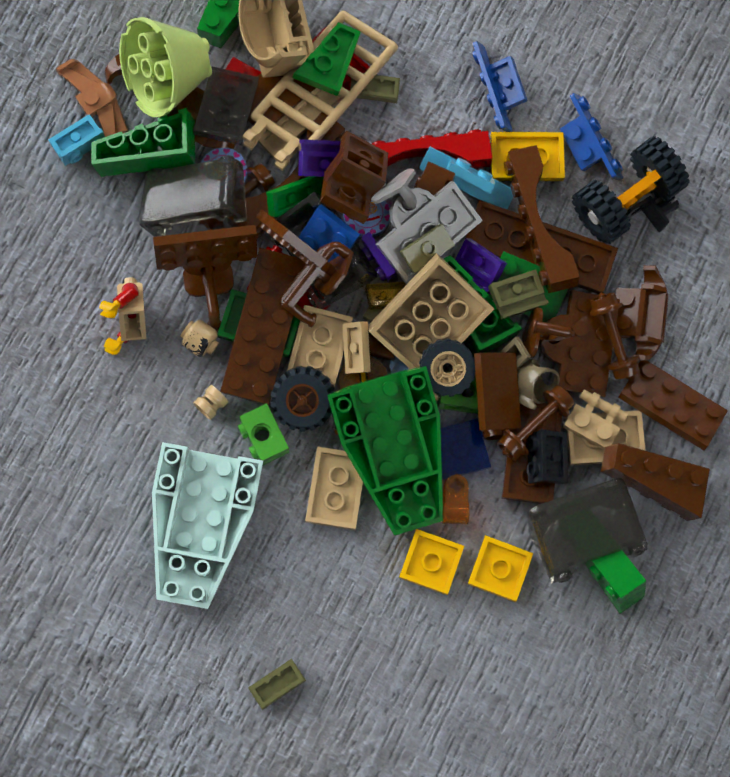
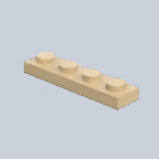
M318 88L311 92L332 107H335L343 99ZM302 100L294 107V109L312 121L322 112L305 100ZM287 115L283 116L276 123L297 138L307 131V128ZM268 130L258 141L273 159L276 153L287 144V142Z

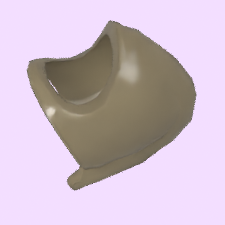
M536 359L526 361L517 370L519 403L535 410L537 408L535 403L540 404L546 401L543 392L545 390L550 391L556 385H559V373L550 368L540 367ZM552 372L554 374V381L551 385L548 386L544 383L543 373Z

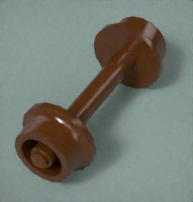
M261 163L253 168L248 167L246 171L251 180L213 207L204 199L202 205L195 211L199 218V224L204 225L208 230H213L218 226L222 228L224 223L220 217L221 213L255 188L265 193L275 184L271 170H267Z
M600 292L598 297L590 300L592 308L590 316L603 314L617 357V361L609 364L607 368L612 371L616 380L624 378L629 380L631 376L640 372L638 365L640 357H627L612 311L622 307L623 304L617 300L614 292L608 294Z
M558 385L550 391L545 390L543 396L548 405L517 435L504 429L502 431L503 436L497 442L503 455L508 456L513 461H516L522 455L527 456L529 451L523 442L555 411L564 417L569 415V410L575 404L569 391Z

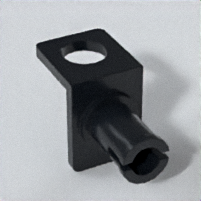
M649 196L628 209L626 215L632 217L638 212L643 211L656 230L661 232L670 222L666 215L678 209L679 202L676 200L671 203L676 198L674 196L668 201L665 200L656 204L653 198Z

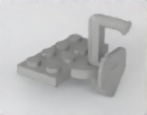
M406 169L398 174L389 183H385L380 191L371 198L373 203L379 204L385 200L391 205L389 209L390 221L394 229L375 245L406 284L419 271L412 273L399 251L439 224H443L452 241L456 244L483 221L454 181H450L434 196L429 191L421 188H409L408 184L416 174L414 169Z

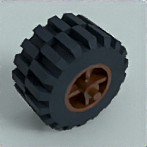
M298 366L286 371L276 381L271 393V407L274 408V415L276 418L279 417L282 425H288L291 430L299 429L300 432H305L309 429L310 431L315 430L329 419L332 411L327 395L333 393L335 388L331 384L330 378L322 373L323 371L313 369L311 366Z

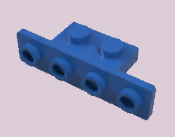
M478 41L473 42L475 49L472 52L476 63L480 64L482 70L480 78L482 83L488 88L489 94H487V99L490 106L494 107L496 112L494 116L495 123L499 129L505 132H513L507 110L528 101L513 57L508 56L490 64L485 47Z
M573 93L570 95V98L580 116L561 127L560 130L563 132L564 138L580 169L585 171L603 160L611 177L618 181L622 180L621 171H623L620 162L616 158L614 159L610 153L612 147L609 141L602 137L599 131L601 125L598 120L591 116L589 102L584 96L581 97Z

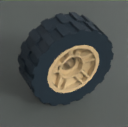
M440 339L434 344L428 345V348L423 351L419 364L420 367H427L434 393L444 397L445 395L451 397L455 394L463 393L465 389L470 387V383L475 379V360L470 350L464 344L457 340ZM450 363L452 371L444 372L443 365Z

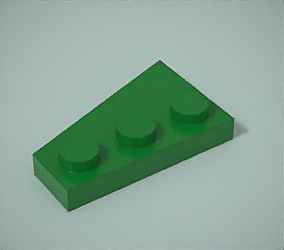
M338 22L315 51L308 56L301 67L294 72L292 78L338 96L361 31Z

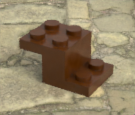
M346 130L341 137L339 153L324 172L320 202L331 209L345 214L348 218L364 224L369 218L371 198L386 183L389 153Z

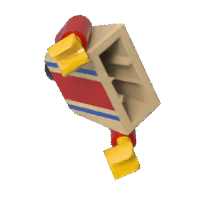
M128 277L123 280L122 284L117 285V296L113 299V303L104 300L99 306L103 310L100 313L101 316L113 319L116 317L117 312L119 314L120 332L117 334L118 339L114 340L109 337L104 344L105 352L112 355H117L121 350L122 344H126L129 340L147 339L143 285L140 282L137 283L135 278Z

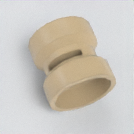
M210 385L205 390V394L202 397H198L193 404L205 417L212 420L216 416V411L219 408H224L228 400L217 388Z

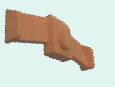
M70 59L56 68L60 76L81 92L75 97L86 115L90 114L91 117L98 115L105 137L121 131L122 133L128 132L116 99L117 94L110 84L101 81L75 59Z

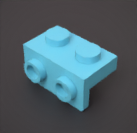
M89 114L48 139V141L66 166L69 163L74 164L78 162L85 153L91 150V142L104 138L105 134Z

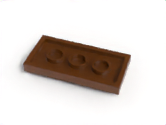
M640 360L638 363L640 372L631 376L618 398L705 451L728 410L649 361Z
M520 403L521 428L509 429V431L517 435L548 403H535L537 406L535 410ZM555 411L536 431L549 430L560 432L562 415ZM522 455L516 461L506 456L501 499L552 505L555 483L539 482L529 484L527 474L528 455Z

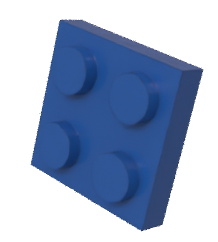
M321 204L317 207L298 238L315 251L331 242H340L351 250L361 234ZM334 252L328 260V262H330L339 255L336 252Z

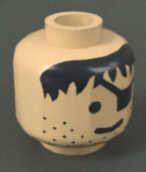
M202 320L190 321L180 336L183 338L182 345L198 357H202L206 353L211 355L219 345V342L216 341L218 332Z

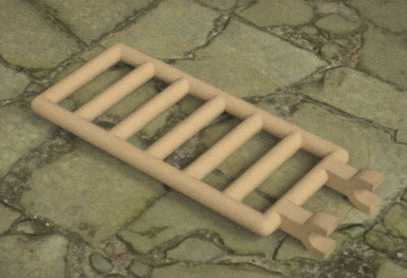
M340 11L313 42L314 51L338 22H346L386 49L377 57L356 44L354 54L370 63L371 66L363 74L349 65L346 75L357 81V83L350 91L341 87L338 96L343 99L335 108L293 81L294 78H292L294 72L298 69L295 68L286 73L254 109L250 117L256 123L243 134V139L246 140L243 144L252 150L266 130L287 142L286 146L274 156L276 160L275 167L281 171L287 167L290 159L298 150L301 151V143H299V138L263 115L270 106L275 107L313 132L308 140H321L398 49V45L394 41L346 11ZM285 89H288L328 115V117L321 125H318L278 97Z

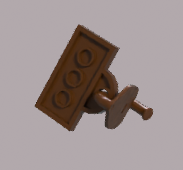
M261 209L255 216L261 221L259 227L306 263L280 298L281 306L297 319L308 324L309 327H313L317 315L315 313L310 314L296 303L314 280V286L323 294H331L346 277L354 252L340 242L328 243L315 251ZM334 252H336L339 255L330 262H328V260Z
M256 225L153 237L157 270L170 271L177 267H183L186 292L193 297L206 296L209 316L207 324L218 332L221 321L217 295L228 293L234 286L232 261H249L252 258H257Z
M575 290L570 291L567 314L557 315L548 319L547 322H542V308H534L522 334V343L529 352L530 358L535 357L538 346H540L542 353L550 361L559 364L558 373L560 381L558 386L569 392L581 394L585 389L592 394L595 392L601 395L600 397L602 398L606 397L609 377L607 366L611 364L613 345L603 314L590 316L592 311L590 300L598 297V295ZM619 308L612 311L616 323Z

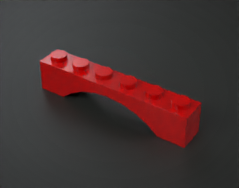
M479 129L471 130L465 134L450 132L439 137L425 135L413 140L400 138L395 142L375 141L372 143L389 153L387 167L401 160L424 157L430 146L456 160L461 158L471 164L470 167L474 169L490 167L493 159L489 132Z

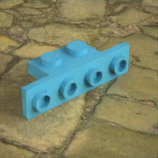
M431 146L419 168L422 171L425 170L429 161L454 172V182L459 189L484 202L507 209L513 199L511 187L492 178L493 175L482 169L478 171L470 167L471 164L461 158L456 160Z

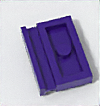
M299 140L301 151H299L298 176L324 177V172L340 151L341 141Z
M368 232L361 236L364 248L361 250L368 261L373 259L377 265V268L374 270L382 282L386 280L389 285L398 281L396 271L375 245L377 242L371 233Z
M465 238L455 259L473 278L472 280L480 289L483 288L489 295L491 293L488 286L498 282L507 265L506 262L471 238Z

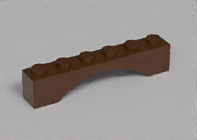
M321 112L314 122L321 125L328 115ZM336 121L321 140L341 141L345 128ZM307 129V140H308V139L311 137V135L313 134V132H311V131L308 130V129ZM298 164L291 175L273 189L309 176H298ZM266 192L254 197L243 198L227 216L228 224L231 227L256 225L257 238L261 237L265 231L259 227L261 221L255 216L261 209L268 214Z
M537 145L509 151L507 161L504 162V169L506 175L511 176L513 182L511 183V191L513 197H517L520 204L518 205V213L520 219H524L527 226L525 227L527 241H532L534 248L532 249V257L535 264L539 263L542 286L546 285L548 293L577 287L580 275L573 254L562 248L550 236L539 216L536 204V188L541 179L544 166Z

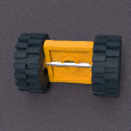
M653 136L631 152L630 155L632 157L630 160L634 163L632 167L637 171L636 175L641 180L617 198L613 191H609L607 185L603 186V183L601 181L597 182V180L591 181L573 194L572 204L575 206V212L579 214V219L584 222V226L591 231L590 233L597 237V240L609 245L630 230V217L626 215V209L649 192L654 193L655 197L661 198L662 201H668L688 186L690 180L688 179V172L685 171L686 166L681 163L680 160L682 159L680 156L674 153L675 150L672 147H668L666 141L662 142L661 138Z

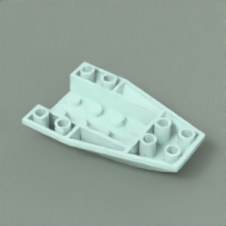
M162 442L152 490L157 600L205 609L209 608L254 512L263 467L262 460L238 456V459L193 451L189 450L186 446Z

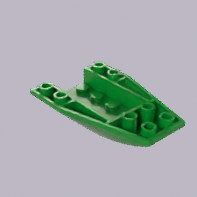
M423 366L391 373L345 387L327 395L341 445L393 535H399L443 521L440 413L427 367Z

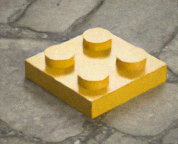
M416 529L399 578L448 595L464 546Z
M485 535L467 584L516 602L533 553Z

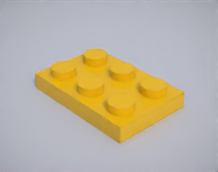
M491 132L492 178L498 181H512L511 176H507L504 169V162L507 161L508 152L537 145L544 166L540 181H564L563 132Z

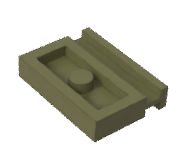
M536 270L498 281L488 286L496 309L500 313L501 320L531 311L537 307L546 306L549 303L545 298V292Z

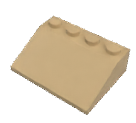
M436 253L368 325V329L376 339L409 369L420 367V358H422V353L428 348V345L434 344L440 339L457 340L462 343L494 308Z

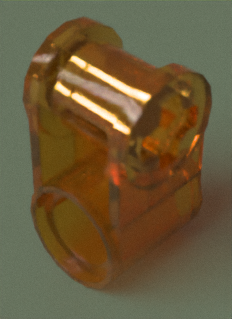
M455 474L450 476L443 486L442 524H468L470 512L468 481L464 476ZM454 481L457 482V486H461L457 493H455L453 488H450Z

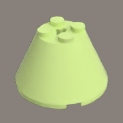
M145 17L133 18L127 22L126 26L128 28L126 33L121 34L119 46L120 65L128 91L133 90L138 99L135 103L145 114L151 117L165 116L204 81L206 77L212 75L208 54L210 49L209 42L206 38H201L194 32Z

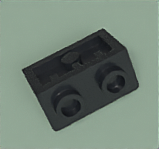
M549 430L533 432L526 442V448L529 451L527 465L528 483H568L567 433Z

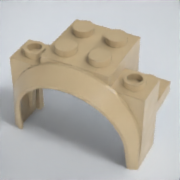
M239 0L241 35L248 51L259 63L262 77L284 76L291 69L300 68L308 56L314 52L302 0H274L273 2L272 0Z

